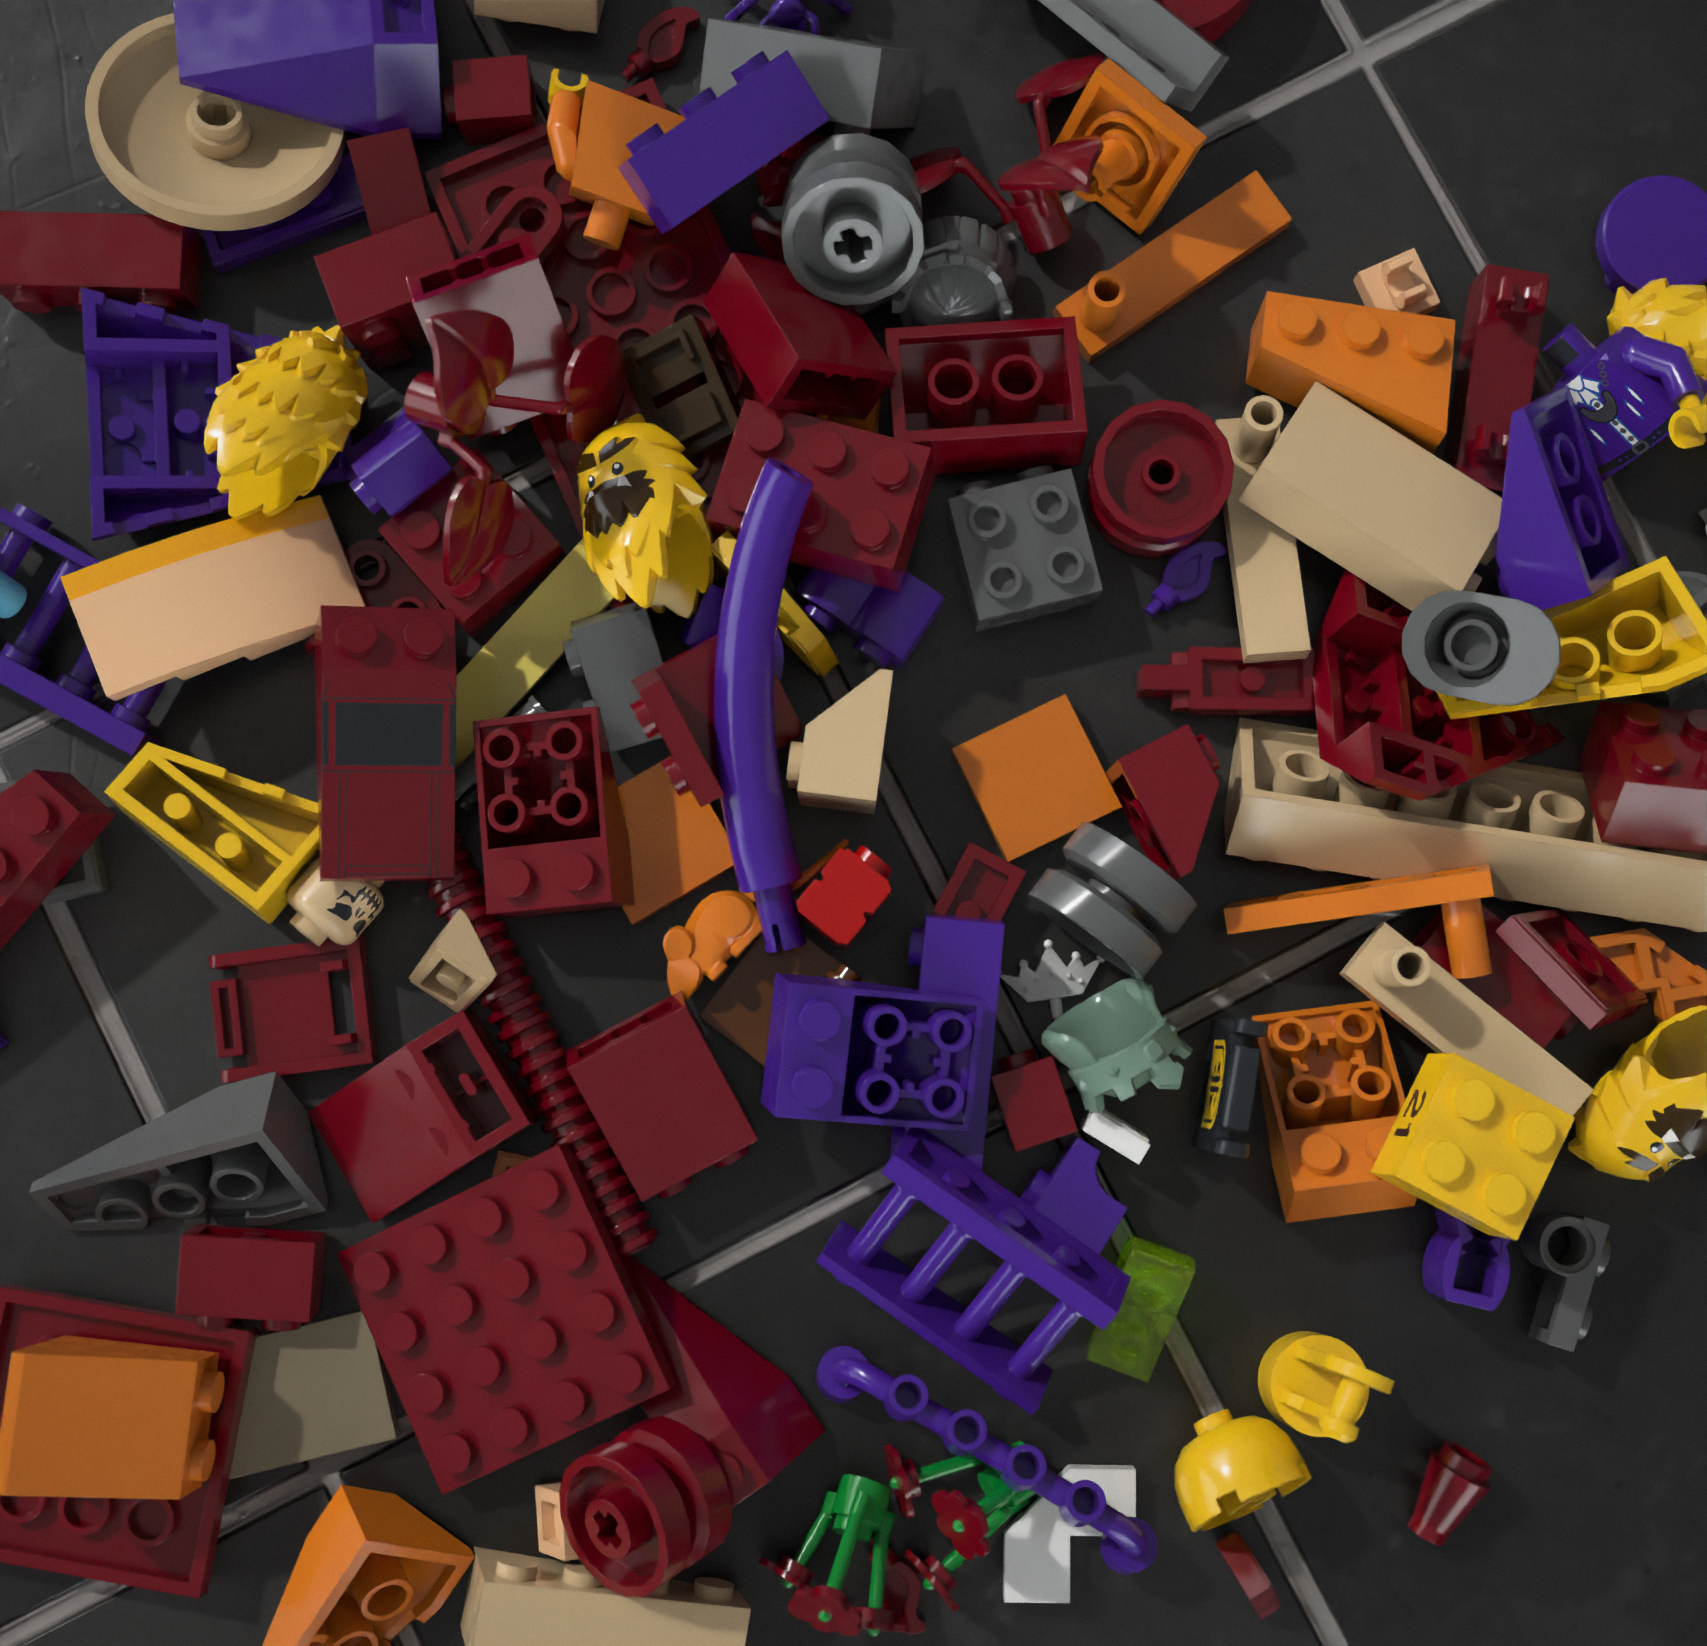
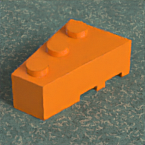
M1267 291L1251 329L1245 384L1298 408L1317 381L1434 454L1447 431L1456 320Z

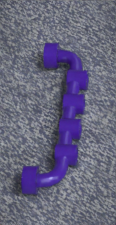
M849 1346L832 1348L822 1357L816 1371V1382L820 1392L827 1399L836 1403H848L857 1399L863 1391H866L884 1402L887 1413L893 1419L900 1422L914 1420L941 1436L945 1448L951 1454L959 1457L973 1455L1000 1471L1001 1478L1008 1488L1018 1492L1030 1489L1058 1506L1062 1518L1068 1524L1075 1527L1092 1526L1103 1533L1100 1541L1101 1555L1105 1563L1117 1573L1124 1575L1135 1574L1149 1567L1157 1555L1158 1542L1151 1526L1140 1518L1127 1517L1106 1504L1105 1494L1102 1488L1095 1482L1080 1480L1072 1484L1046 1468L1045 1457L1038 1448L1027 1444L1012 1448L987 1433L986 1422L976 1411L964 1409L953 1413L930 1399L926 1384L917 1376L907 1374L895 1378L868 1363L860 1351Z

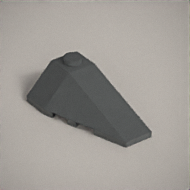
M277 1071L219 1086L32 1182L29 1191L64 1231L143 1229L148 1223V1219L184 1218L186 1228H192L196 1224L209 1225L210 1217L245 1216L246 1226H270L327 1211L329 1201L308 1111Z

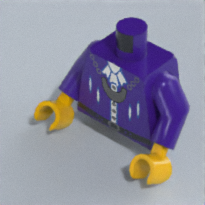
M1570 323L1559 331L1542 350L1564 372L1552 391L1566 385L1569 386L1602 482L1668 435H1670L1672 442L1677 447L1683 449L1704 445L1706 437L1703 433H1707V404L1702 405L1701 401L1707 393V382L1696 374L1690 357L1683 347L1645 336L1633 327L1627 326L1621 327L1595 347Z

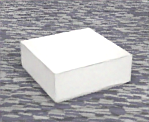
M1088 1109L1079 1122L1084 1132L1137 1164H1140L1151 1146L1144 1132L1106 1109L1091 1114Z

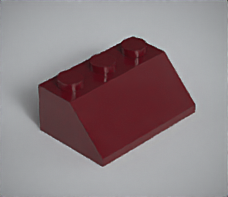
M1075 316L885 328L886 356L897 371V374L888 385L890 437L930 447L932 449L936 475L1030 469L1044 465H1051L1053 467L1081 465L1088 429Z

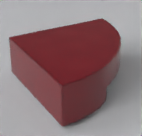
M1234 1531L1216 1542L1215 1544L1260 1620L1280 1608L1278 1605L1280 1600L1240 1534L1237 1535Z

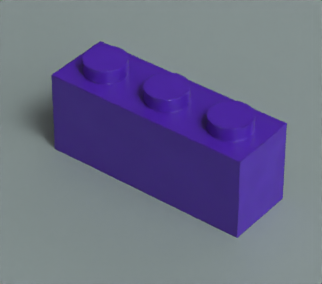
M788 50L769 61L764 51L759 52L731 72L737 82L731 89L719 97L716 96L711 87L705 89L678 109L685 119L683 122L666 133L656 123L625 145L632 157L621 164L618 169L661 234L680 224L830 120L829 115Z

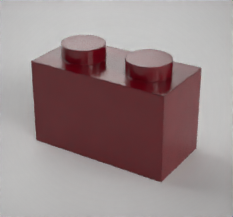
M196 1224L181 1235L175 1315L195 1316L196 1325L204 1327L233 1326L236 1323V1318L262 1320L261 1328L271 1331H293L300 1329L302 1322H310L321 1310L327 1232Z

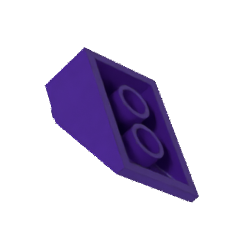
M1568 385L1555 389L1512 412L1495 556L1498 563L1496 578L1503 597L1521 600L1538 607L1541 611L1593 595L1631 565Z

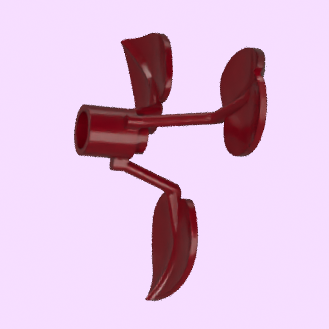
M1100 52L1084 58L1056 63L1028 78L1015 91L1014 97L1018 104L1034 101L1040 154L1037 158L1010 168L998 179L997 182L1000 190L1010 191L1013 198L1011 202L1007 203L968 158L961 157L960 147L935 149L909 159L920 180L921 194L943 183L952 174H965L999 210L1004 223L1016 222L1028 253H1041L1067 241L1073 235V229L1060 199V190L1089 192L1093 169L1103 151L1104 145L1099 135H1090L1070 139L1051 146L1046 112L1054 97L1073 93L1085 86L1095 69L1109 57Z
M462 309L436 314L425 319L433 349L434 374L422 372L411 381L404 400L405 414L411 422L440 432L438 445L455 452L475 473V477L466 476L458 481L447 505L443 534V573L445 585L450 587L460 585L488 566L504 547L512 528L514 516L513 494L509 484L500 479L490 480L491 470L488 465L460 441V438L466 434H475L484 422L488 406L553 415L567 414L566 434L568 439L581 444L591 443L598 434L613 425L625 396L626 364L623 358L624 350L616 339L600 334L591 336L581 342L574 350L565 371L564 394L566 399L551 402L496 395L495 388L499 387L506 380L514 360L513 334L510 326L501 317L485 311Z

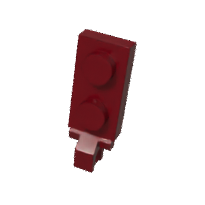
M1189 647L1186 652L1171 653L1170 665H1141V669L1136 673L1137 698H1171V711H1186V714L1312 716L1316 712L1313 685L1315 649H1311L1306 659L1243 663L1241 647Z

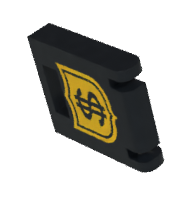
M1240 1018L1211 1020L1192 1146L1224 1155L1242 1158L1249 1157V1144L1228 1139L1230 1130L1246 1133V1130L1248 1131L1260 1049L1243 1047V1039L1267 1037L1268 1023Z

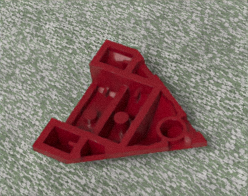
M1346 569L1344 570L1312 648L1315 649L1313 685L1320 759L1366 784L1422 801L1558 745L1566 739L1549 721L1541 727L1538 726L1527 710L1451 720L1436 691L1424 687L1409 672L1402 655V632L1412 611Z

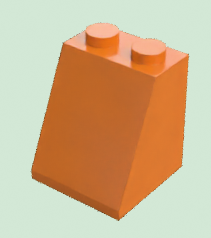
M68 1335L11 1352L0 1430V1495L180 1500L201 1488L202 1481L208 1480L215 1460V1442L208 1439L211 1413H215L218 1410L224 1392V1374L217 1371L219 1353Z

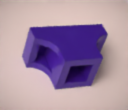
M1071 1135L1050 1171L1046 1172L1039 1168L1030 1179L1020 1199L1100 1255L1128 1208L1105 1193L1098 1182L1096 1162L1101 1151L1079 1137Z

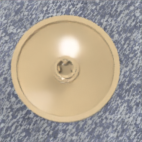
M174 13L143 23L118 39L97 63L87 87L85 98L87 129L94 156L103 173L112 185L132 203L154 216L181 226L211 231H234L264 226L288 217L308 205L325 189L335 175L345 149V130L180 84Z

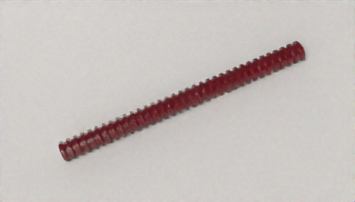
M315 633L309 637L304 646L310 655H315ZM455 832L454 879L420 882H428L430 889H428L426 895L429 900H437L439 906L435 909V913L438 918H445L447 923H449L459 909H462L469 918L497 974L482 992L483 996L479 999L482 1007L489 1006L492 1012L488 1017L490 1025L498 1024L501 1030L496 1036L499 1043L507 1042L510 1051L505 1055L508 1061L515 1060L519 1067L514 1072L516 1078H524L528 1085L523 1090L527 1098L533 1096L537 1103L532 1110L535 1116L542 1114L546 1123L541 1128L544 1134L551 1132L555 1140L550 1144V1147L568 1142L622 1260L656 1242L655 1238L659 1236L657 1228L649 1229L645 1221L650 1218L648 1210L640 1211L636 1203L640 1200L637 1192H631L628 1183H630L628 1176L622 1174L618 1166L620 1165L619 1160L616 1156H613L609 1148L611 1147L609 1142L604 1138L600 1126L567 1069L565 1057L568 1048L566 1046L559 1047L556 1039L561 1034L556 1028L551 1030L547 1023L552 1016L547 1010L542 1012L539 1003L543 1001V998L538 992L533 994L530 986L534 983L531 975L524 976L521 968L525 965L522 957L515 958L512 952L517 946L513 939L506 940L503 934L508 929L504 921L497 922L494 915H487L485 885L480 886L477 881L481 877V873L478 868L470 867L468 862L473 858L471 852L461 849L460 844L464 841V838L460 832Z

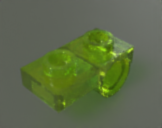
M1130 1234L1122 1247L1116 1263L1117 1268L1131 1277L1120 1310L1104 1331L1098 1326L1095 1327L1087 1346L1086 1359L1148 1382L1194 1276L1195 1260L1191 1256Z

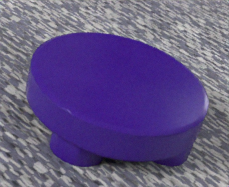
M1658 175L1637 180L1626 186L1614 197L1601 214L1595 236L1597 256L1605 272L1606 285L1611 292L1616 294L1618 287L1624 286L1631 294H1634L1648 282L1661 278H1667L1669 285H1703L1707 281V193L1687 180L1673 176Z

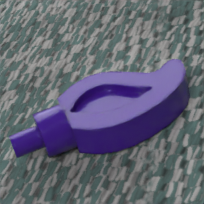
M1202 541L1192 544L1177 553L1165 566L1161 574L1160 586L1151 593L1153 601L1144 609L1146 614L1153 618L1161 610L1169 612L1177 603L1191 602L1198 598L1209 584L1212 561L1221 559L1227 551L1226 548L1215 541Z

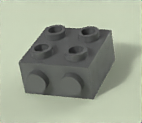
M1051 465L1030 468L1016 476L1017 482L993 487L990 480L976 481L959 487L955 491L956 496L948 498L945 516L975 632L1096 603L1100 597L1103 587L1071 468L1054 472Z

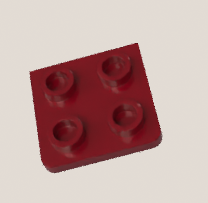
M718 634L631 680L640 697L637 701L629 704L648 740L660 734L671 757L661 761L668 778L679 797L690 791L700 807L724 795L718 784L714 735V676ZM774 672V720L778 750L799 738L802 733V725Z

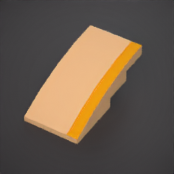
M321 495L294 501L290 506L270 517L265 516L262 510L251 516L239 520L231 518L193 529L122 553L60 577L105 695L114 701L173 677H178L184 681L241 657H246L251 661L306 639L315 633L321 605L367 607Z

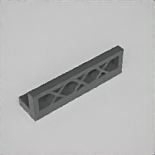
M1039 0L1164 103L1190 112L1193 111L1229 60L1226 54L1158 0Z

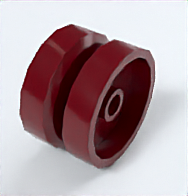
M1159 399L1130 407L1110 422L1096 445L1093 456L1087 466L1083 496L1091 522L1107 542L1131 555L1158 558L1178 553L1204 535L1231 493L1234 462L1228 440L1211 417L1187 403ZM1150 475H1157L1164 480L1162 485L1155 483L1150 478Z
M664 1416L645 1418L622 1431L611 1442L602 1443L578 1457L565 1470L559 1489L560 1515L571 1547L585 1569L605 1588L625 1597L647 1596L670 1581L684 1568H689L725 1541L732 1522L731 1494L720 1464L707 1444L683 1423Z

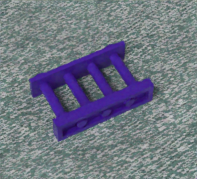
M17 503L12 512L0 507V523L10 528L0 544V570L12 578L33 542L64 558L15 643L12 645L7 642L0 652V683L133 757L139 753L147 742L163 747L164 741L146 732L152 722L146 717L168 680L129 695L123 705L116 703L113 710L109 712L91 702L97 692L92 686L98 674L86 645L69 674L67 675L62 672L56 682L36 672L42 663V660L37 657L69 604V599L60 577L100 561L47 533L53 522L24 505Z
M910 1127L881 1172L895 1183L893 1188L860 1232L841 1220L816 1262L830 1271L840 1283L852 1287L986 1382L999 1396L1014 1402L1033 1415L1040 1406L1053 1369L1044 1364L1043 1361L1080 1317H1085L1104 1331L1118 1314L1131 1277L920 1128ZM916 1200H920L950 1223L914 1270H912L881 1247ZM970 1239H975L1002 1258L1004 1262L971 1304L965 1308L937 1288L935 1284ZM1030 1278L1059 1300L1020 1347L989 1325V1323L1023 1280Z

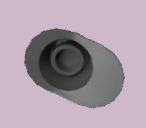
M1466 590L1443 591L1426 598L1410 614L1402 632V655L1409 672L1424 687L1444 695L1488 704L1518 705L1537 697L1552 682L1560 664L1561 641L1553 622L1538 607L1518 599Z

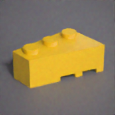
M147 742L104 791L121 811L269 925L287 906L286 892L316 856L319 855L318 803L287 793L285 789L269 783L264 785L229 773L225 768Z

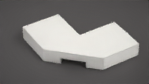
M1068 1464L1058 1474L1072 1484L1080 1480L1095 1482L1102 1488L1106 1497V1504L1127 1517H1136V1469L1133 1465ZM1039 1496L1003 1530L1004 1602L1070 1603V1536H1102L1103 1533L1090 1525L1075 1527L1068 1524L1062 1518L1058 1506Z

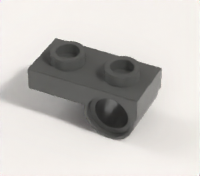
M1541 1212L1532 1216L1525 1223L1520 1234L1522 1252L1531 1264L1540 1269L1547 1270L1528 1336L1574 1353L1577 1339H1583L1591 1325L1593 1306L1588 1300L1595 1276H1601L1609 1262L1611 1243L1606 1238L1610 1225L1566 1212L1563 1214ZM1563 1226L1568 1232L1570 1246L1562 1258L1554 1261L1548 1251V1239L1554 1230Z

